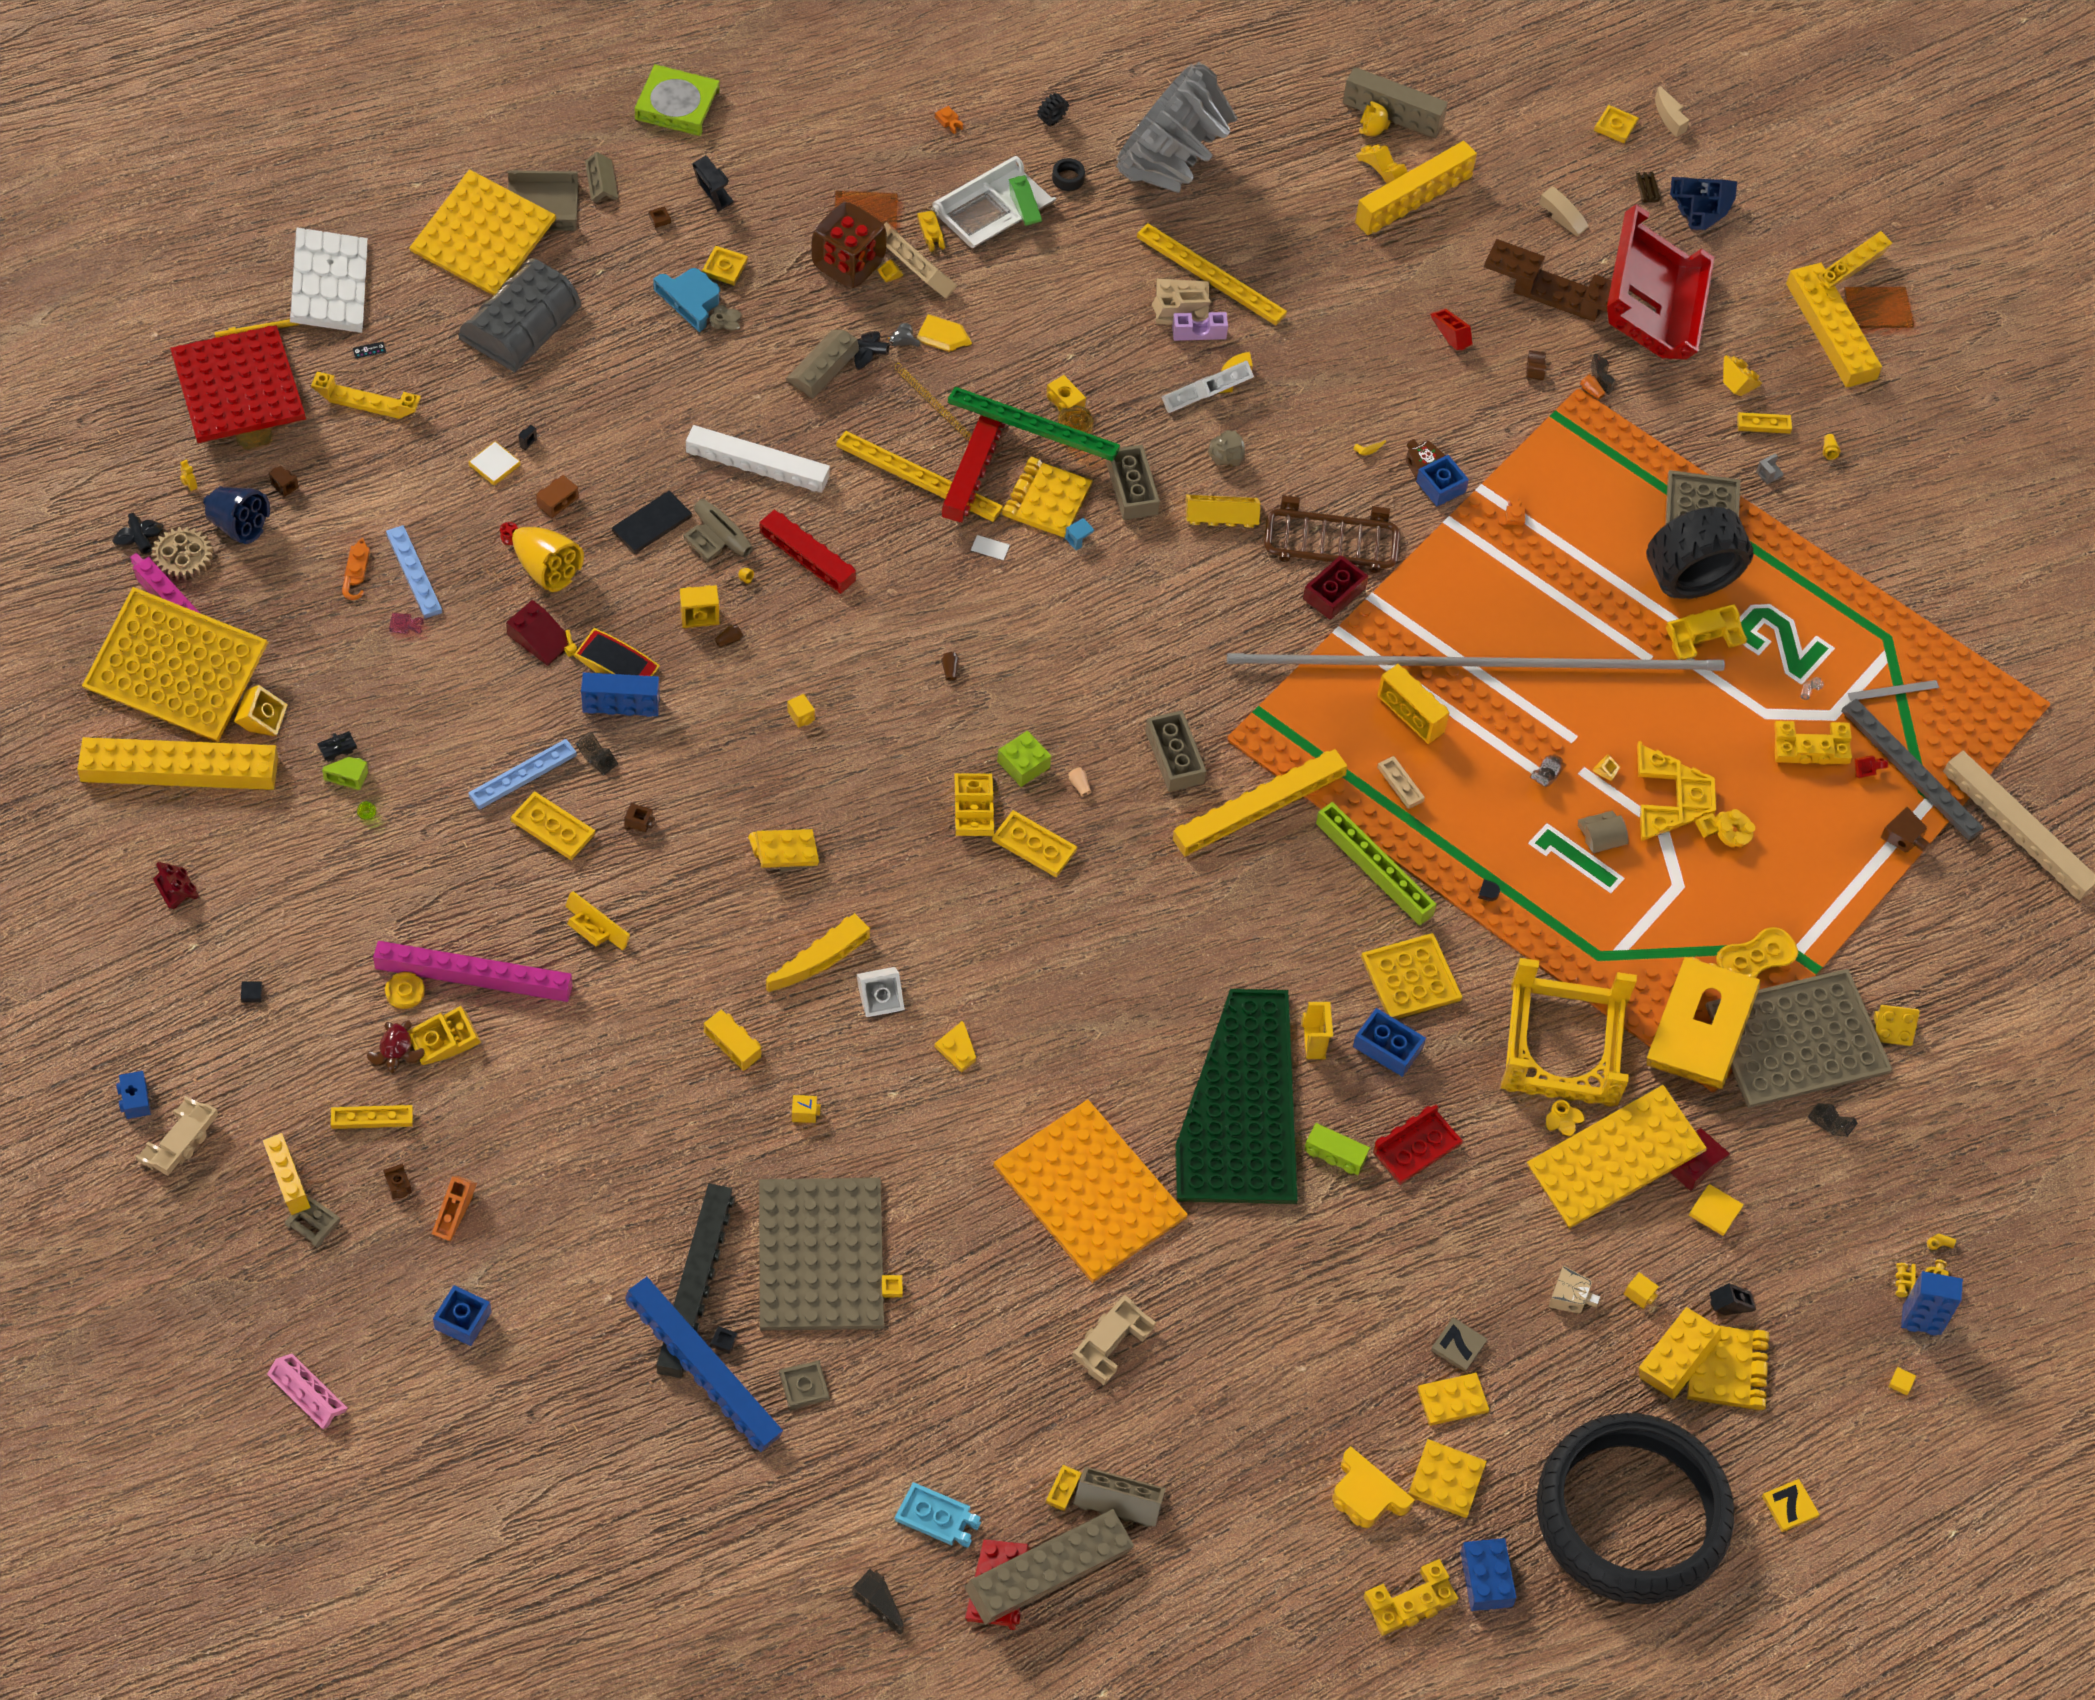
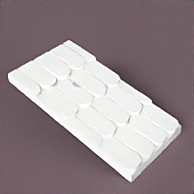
M304 228L296 229L290 322L362 333L367 238L310 229L305 230Z

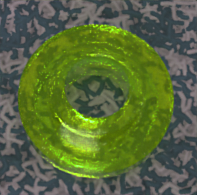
M364 801L357 807V815L363 820H370L376 815V807L371 802Z

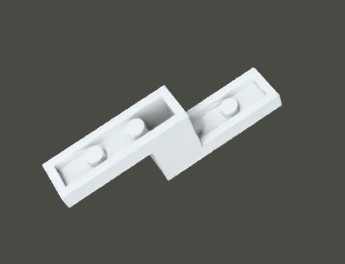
M1244 361L1217 374L1207 376L1168 393L1161 398L1167 412L1171 413L1195 401L1210 397L1253 378L1254 375L1248 361Z

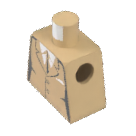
M1563 1266L1548 1307L1579 1314L1582 1312L1584 1304L1596 1308L1600 1296L1589 1292L1592 1284L1591 1280Z

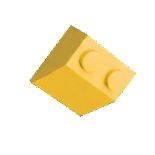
M257 685L245 690L234 722L249 732L277 736L288 704L262 686Z

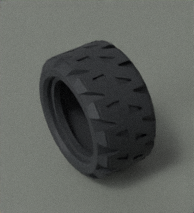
M1706 507L1687 512L1664 525L1649 542L1646 556L1663 593L1673 598L1691 599L1709 595L1734 582L1751 563L1754 549L1739 517L1734 511L1724 507Z

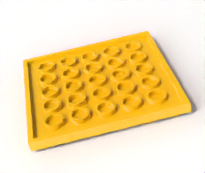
M469 169L409 248L411 252L495 295L509 278L513 277L555 221L556 215Z

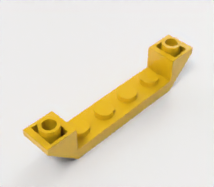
M322 372L316 373L311 384V388L330 403L398 419L414 413L421 399V396L403 392L401 399H395L336 385L334 375Z

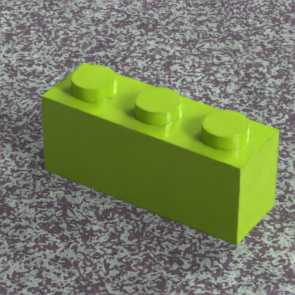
M1315 1123L1306 1141L1304 1151L1312 1157L1325 1160L1330 1165L1343 1168L1347 1173L1359 1175L1368 1157L1370 1147Z

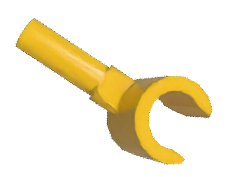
M568 629L565 632L569 645L564 647L567 656L570 657L576 653L577 646L573 643L570 630Z

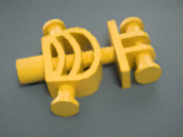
M1936 1260V1267H1928L1925 1272L1946 1276L1949 1274L1948 1271L1944 1270L1947 1266V1262L1944 1260ZM1897 1263L1896 1268L1898 1272L1896 1273V1279L1898 1280L1895 1282V1286L1898 1287V1290L1895 1292V1295L1897 1297H1906L1918 1279L1915 1278L1916 1264L1910 1266L1908 1273L1906 1272L1908 1264Z

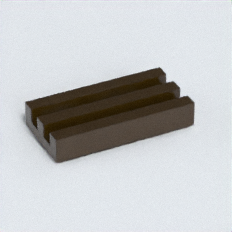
M1640 172L1636 173L1642 203L1659 202L1660 195L1654 173L1650 172L1647 174V172H1643V175H1640ZM1642 179H1644L1649 198L1646 197Z

